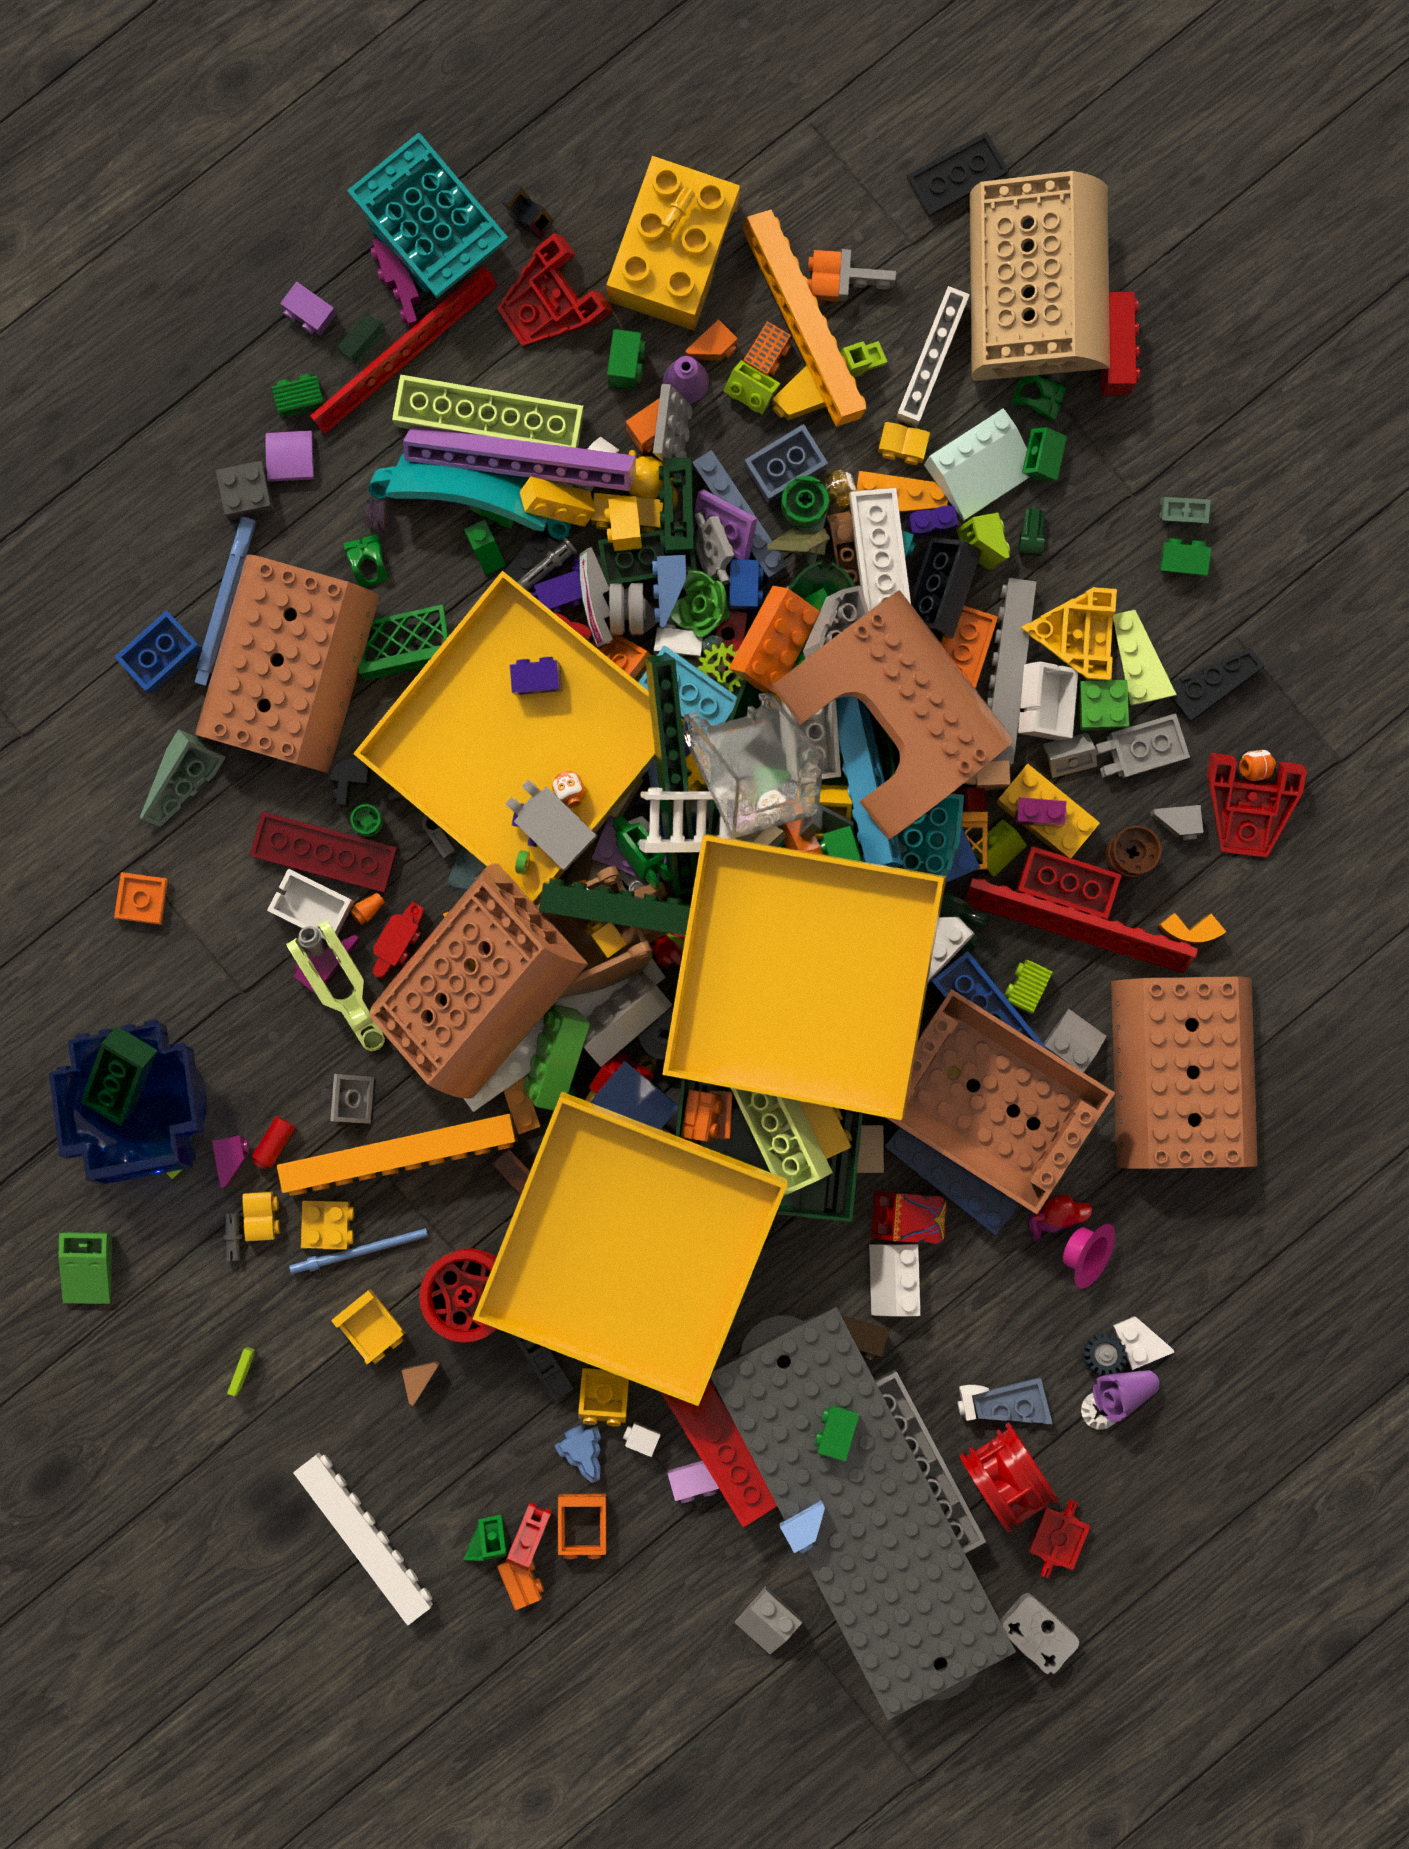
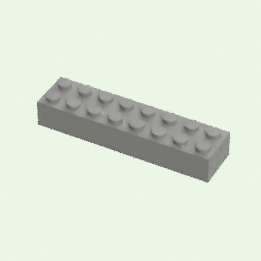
M894 1369L875 1379L964 1553L982 1545L986 1540L897 1371Z

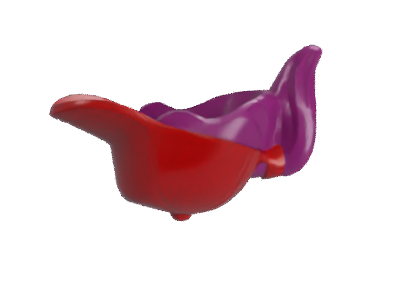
M1067 1194L1056 1195L1045 1202L1038 1214L1035 1213L1029 1218V1227L1033 1234L1032 1241H1038L1043 1231L1054 1233L1065 1227L1070 1228L1073 1224L1087 1221L1092 1214L1091 1204L1074 1202L1072 1197Z

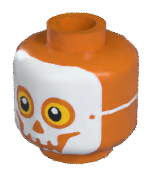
M1267 750L1249 751L1243 755L1239 763L1241 774L1249 781L1270 778L1276 767L1275 759Z
M571 771L562 772L555 777L552 784L554 794L569 808L579 806L586 796V790L581 777Z

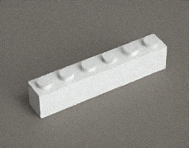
M948 286L898 411L897 421L915 428L918 427L970 294Z

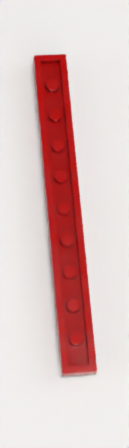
M483 266L311 414L310 417L319 429L326 434L498 285L489 270Z

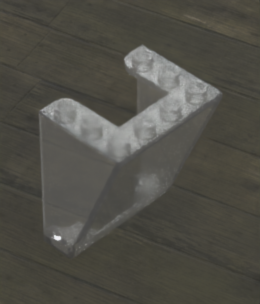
M770 692L759 694V699L762 701L761 706L756 710L753 706H749L746 717L711 726L706 718L701 719L700 723L696 712L684 714L683 736L732 838L819 813L824 757Z

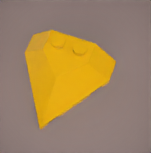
M1093 587L1079 597L1071 599L1045 613L1033 622L1023 625L1021 629L1085 678L1111 681L1112 622L1116 610L1117 589Z

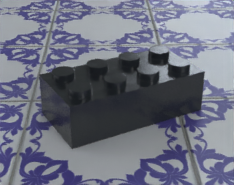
M930 538L910 599L913 608L932 633L938 637H954L982 552L964 540Z

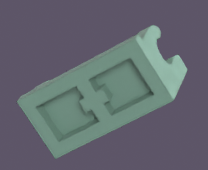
M1160 497L1162 511L1159 516L1164 521L1209 523L1211 500Z

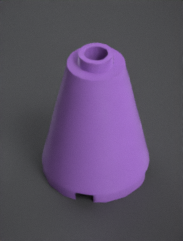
M682 356L666 369L663 384H671L692 404L704 397L709 386V376L704 366L690 356Z
M1150 1370L1103 1375L1096 1379L1098 1382L1093 1386V1396L1099 1411L1104 1410L1108 1415L1105 1418L1113 1422L1121 1421L1159 1390V1379Z

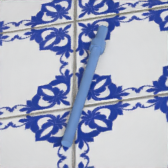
M425 1228L318 1258L317 1256L309 1257L307 1261L289 1265L290 1272L295 1274L310 1270V1272L319 1270L321 1266L429 1237L428 1232Z

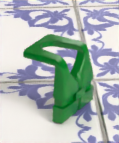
M1038 375L1023 376L1019 378L1011 404L1014 406L1028 405L1040 415H1044L1046 419L1055 421L1060 409L1059 403L1063 400L1066 387ZM1036 382L1041 393L1039 397L1031 399L1020 396L1023 386Z
M378 534L362 538V540L358 539L344 543L343 546L357 585L368 587L388 580ZM366 558L377 564L378 575L372 580L366 579L359 570L361 563Z

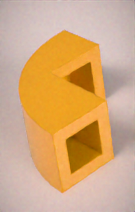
M1175 913L1171 914L1157 926L1168 937L1176 941L1193 944L1207 942L1226 932L1212 914L1204 917L1190 930Z

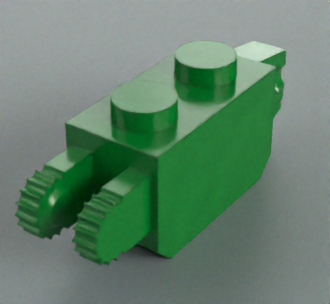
M622 815L615 818L612 827L616 831V846L642 880L646 879L654 889L660 887V881L655 874L656 872L659 873L664 881H671L672 874L664 864L665 857L663 852L645 853L639 849L640 839H647V836H649L641 823L630 825Z

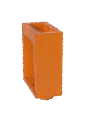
M559 1494L558 1555H563L564 1559H576L578 1555H587L589 1559H599L601 1555H606V1494ZM565 1507H600V1545H565Z

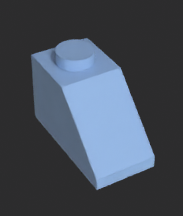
M822 1500L780 1523V1528L794 1553L797 1551L804 1553L813 1547L812 1543L816 1541L825 1510Z

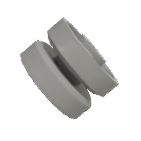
M631 583L628 589V598H625L624 586L622 584H610L611 636L624 634L625 621H629V632L631 635H644L646 603L645 598H643V583Z

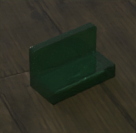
M366 313L337 346L338 350L356 364L385 331L383 323L380 320L376 321L371 315Z

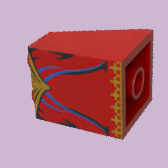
M874 1191L871 1238L899 1242L943 1244L946 1234L944 1226L945 1214L947 1212L946 1197Z

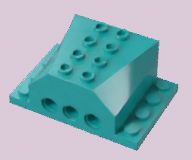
M417 133L347 190L351 198L362 209L369 228L399 258L410 276L426 295L431 291L436 298L440 297L508 241L507 235L420 133Z

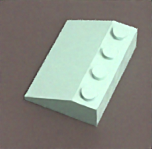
M1004 408L930 455L924 464L963 521L1030 478L1022 474L1027 448L1016 425Z

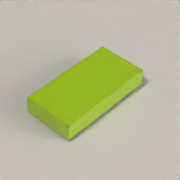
M250 1347L244 1348L227 1394L232 1396L240 1394L255 1355V1349Z

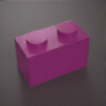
M1019 797L1016 800L1015 824L1061 828L1065 825L1067 801Z

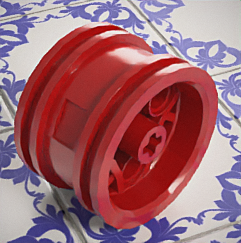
M459 1249L440 1258L426 1272L420 1288V1308L427 1323L440 1336L451 1341L473 1342L487 1337L497 1329L473 1320L484 1291V1286L490 1276L487 1275V1269L491 1271L496 1260L493 1254L480 1249ZM465 1261L462 1268L456 1262ZM471 1261L482 1265L481 1274L467 1271ZM447 1271H453L457 1275V1281L454 1284L446 1282L445 1274ZM436 1283H437V1284L439 1285V1287H440V1289H438V1290H435V1284H436ZM465 1291L467 1293L471 1292L472 1296L468 1300L467 1297L462 1296V1293ZM443 1293L446 1302L445 1308H437L435 1296ZM462 1311L466 1314L467 1320L464 1324H458L455 1321L454 1315L456 1312ZM473 1322L479 1325V1327L471 1328Z

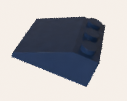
M626 1061L622 1063L590 1101L592 1104L659 1130L662 1129L679 1108L678 1104Z

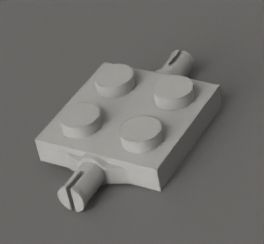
M697 513L694 515L698 526L697 535L693 540L694 549L704 573L709 575L714 581L719 577L720 582L726 585L730 583L726 566L734 557L733 548L729 544L724 526L721 524L718 516H711L705 521L703 513Z

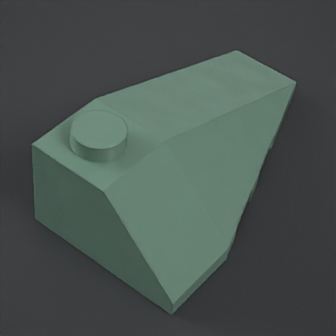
M178 729L165 751L140 818L161 827L181 808L182 802L190 795L193 797L198 792L197 788L206 780L209 782L215 776L226 757L198 737Z

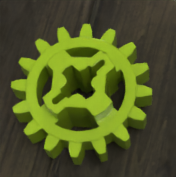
M721 643L719 649L716 644H713V651L704 650L706 658L699 657V660L703 662V666L697 668L710 678L709 673H713L720 685L728 688L730 692H734V685L741 687L742 683L739 680L743 678L737 675L733 681L728 683L729 676L734 672L728 669V671H724L723 675L722 671L718 670V666L722 665L723 661L724 666L729 668L732 662L729 659L728 653L735 657L738 650L736 652L733 651V644L726 648V644ZM718 653L717 660L713 664H709L710 659Z

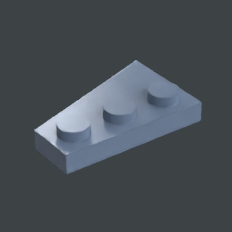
M1040 1377L972 1395L977 1418L1052 1424Z

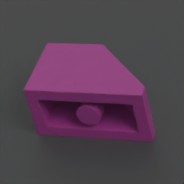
M244 1135L212 1141L220 1187L229 1186L248 1159L247 1153H250V1146L248 1140H244Z

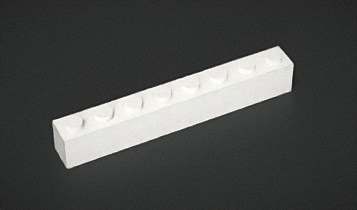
M317 1453L294 1471V1475L407 1625L411 1624L431 1608V1600L433 1599L426 1588H420L416 1582L418 1581L416 1574L411 1569L407 1570L402 1564L404 1559L397 1550L393 1551L388 1545L390 1541L382 1530L379 1532L373 1525L375 1524L374 1518L369 1512L364 1513L359 1506L361 1504L359 1498L354 1493H349L345 1487L347 1483L339 1473L336 1475L331 1469L333 1465L326 1455L322 1456L320 1453Z

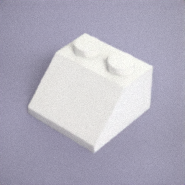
M666 624L665 627H657L654 655H657L665 645L683 658L699 659L702 653L703 637H697L693 632L694 629L685 628V630L676 629L675 625Z

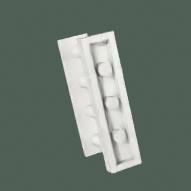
M719 787L718 791L663 792V788H648V792H641V797L650 800L649 836H647V839H640L639 849L645 853L700 852L702 835H706L707 799H720V830L717 836L731 838V835H729L730 799H740V794L734 792L733 788ZM697 799L696 835H694V839H685V836H682L683 800ZM660 800H674L673 835L670 836V839H661V836H659Z

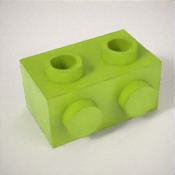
M741 360L732 370L723 391L729 394L731 398L749 406L751 410L763 414L770 406L781 383Z

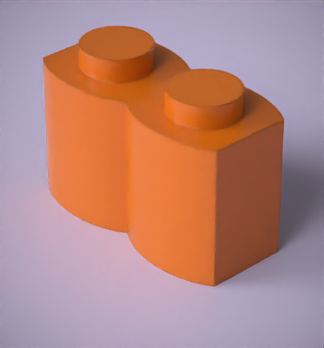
M814 250L813 257L808 259V271H812V279H807L812 296H815L819 301L838 302L841 252Z

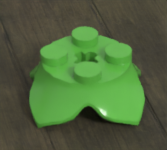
M688 570L684 583L686 595L676 601L669 618L682 628L694 629L693 632L697 637H705L722 624L723 621L729 619V599L722 582L714 581L702 571Z

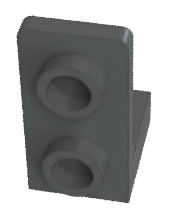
M815 802L802 814L799 836L808 839L814 833H818L821 828L828 832L848 826L853 828L854 822Z

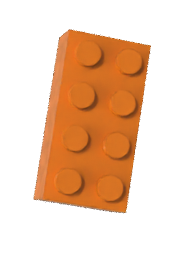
M772 586L728 669L761 692L778 695L771 686L790 672L814 627L820 611L789 588Z

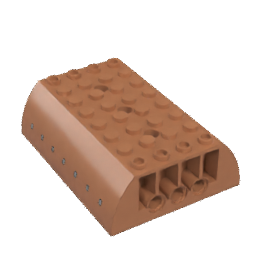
M246 555L195 735L329 773L358 675V665L362 661L380 594L344 580L260 556ZM291 608L295 609L297 612L296 619L294 621H287L285 618L286 611ZM276 654H282L284 657V662L279 667H275L272 664V658ZM263 699H268L271 703V708L267 712H261L259 709V703Z
M1185 977L1111 981L1116 1168L1155 1169L1258 1166L1252 978ZM1189 1018L1197 1021L1198 1027L1194 1032L1188 1031L1185 1027V1023ZM1192 1065L1196 1066L1199 1070V1075L1196 1079H1190L1187 1076V1069ZM1192 1113H1196L1200 1117V1124L1196 1127H1192L1188 1123V1117Z

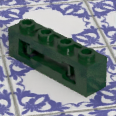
M663 458V466H659V480H664V489H659L660 503H664V511H660V526L665 525V534H660L661 548H665L666 555H694L691 458ZM682 476H686V485H683L684 528H687V538L683 537V526H675V536H671V528L674 527L672 485H670V478H673L674 487H682Z

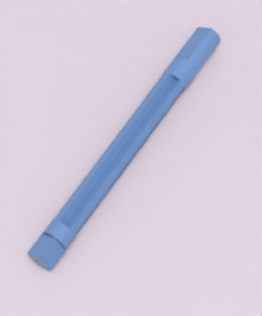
M242 516L240 518L196 667L198 672L195 684L206 687L209 673L212 674L244 561L257 521Z

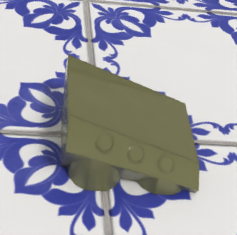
M793 527L772 541L767 547L769 550L784 553L825 555L826 543L830 537L825 529L821 531H801Z

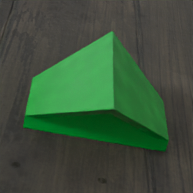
M502 1515L478 1519L479 1524L463 1560L484 1561L507 1556L509 1548Z

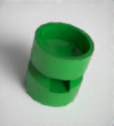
M362 804L353 810L351 824L360 835L374 837L382 831L384 818L374 806Z

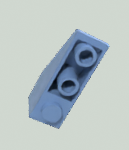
M685 555L657 556V561H652L653 575L658 576V585H653L654 599H659V608H654L655 622H660V627L666 626L685 583Z

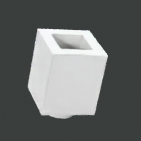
M634 1422L633 1427L628 1425L623 1439L627 1440L626 1447L652 1457L661 1432Z

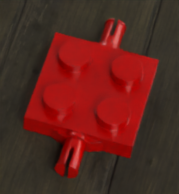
M1069 1499L1065 1512L1055 1511L1050 1508L1044 1509L1028 1549L1030 1553L1041 1557L1045 1561L1040 1575L1049 1578L1054 1565L1064 1566L1071 1570L1074 1569L1090 1529L1089 1524L1079 1521L1074 1516L1079 1502Z

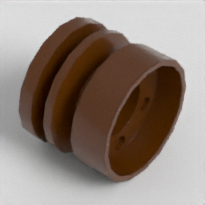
M1134 825L1126 827L1112 837L1106 846L1105 860L1107 866L1112 872L1121 874V878H1138L1153 869L1159 862L1162 851L1160 840L1152 830L1145 826ZM1130 849L1132 850V855H1134L1131 859L1129 858V853H1127Z

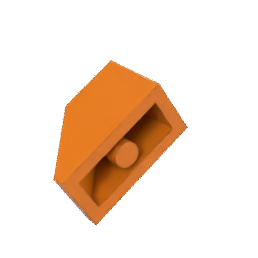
M718 319L685 350V356H690L695 360L721 361L725 356L729 358L735 353L738 338Z

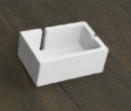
M1045 662L1024 664L1020 705L1024 712H1021L1019 717V734L1051 740L1073 738L1078 672L1075 669Z
M288 869L279 886L286 893L282 895L276 892L267 911L301 928L312 926L319 930L317 926L328 920L338 936L354 901Z

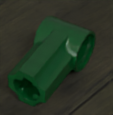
M1036 508L1025 509L1018 554L1042 556L1045 511Z

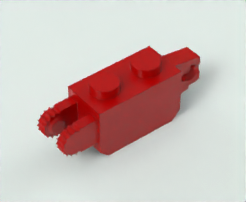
M412 902L402 915L397 914L390 918L373 947L374 954L379 957L374 964L375 967L372 969L375 977L383 978L389 973L392 966L398 967L399 964L403 965L410 954L407 950L411 944L415 945L421 936L419 923L425 911L424 908Z

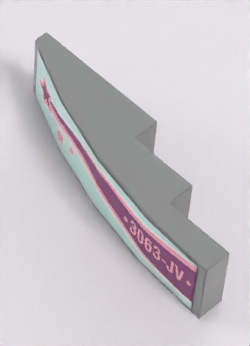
M590 547L580 553V583L588 624L598 648L613 640L604 620L610 616L609 607L603 594L609 591V586L593 549Z

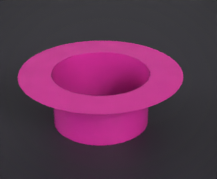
M1105 1224L1095 1232L1081 1227L1074 1232L1066 1245L1063 1262L1066 1266L1075 1270V1284L1080 1289H1084L1094 1283L1110 1259L1115 1243V1229L1111 1224Z

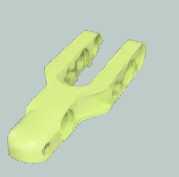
M326 920L317 927L354 986V990L348 998L341 1000L335 999L297 938L286 945L322 1004L342 1012L362 1046L366 1050L376 1051L383 1046L385 1037L381 1029L370 1018V1011L362 999L364 979L330 923Z

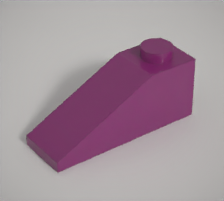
M353 935L341 941L347 953L350 954L361 938ZM330 947L324 949V953L319 957H309L325 984L328 983L341 966ZM297 964L294 968L296 973L293 977L316 993Z

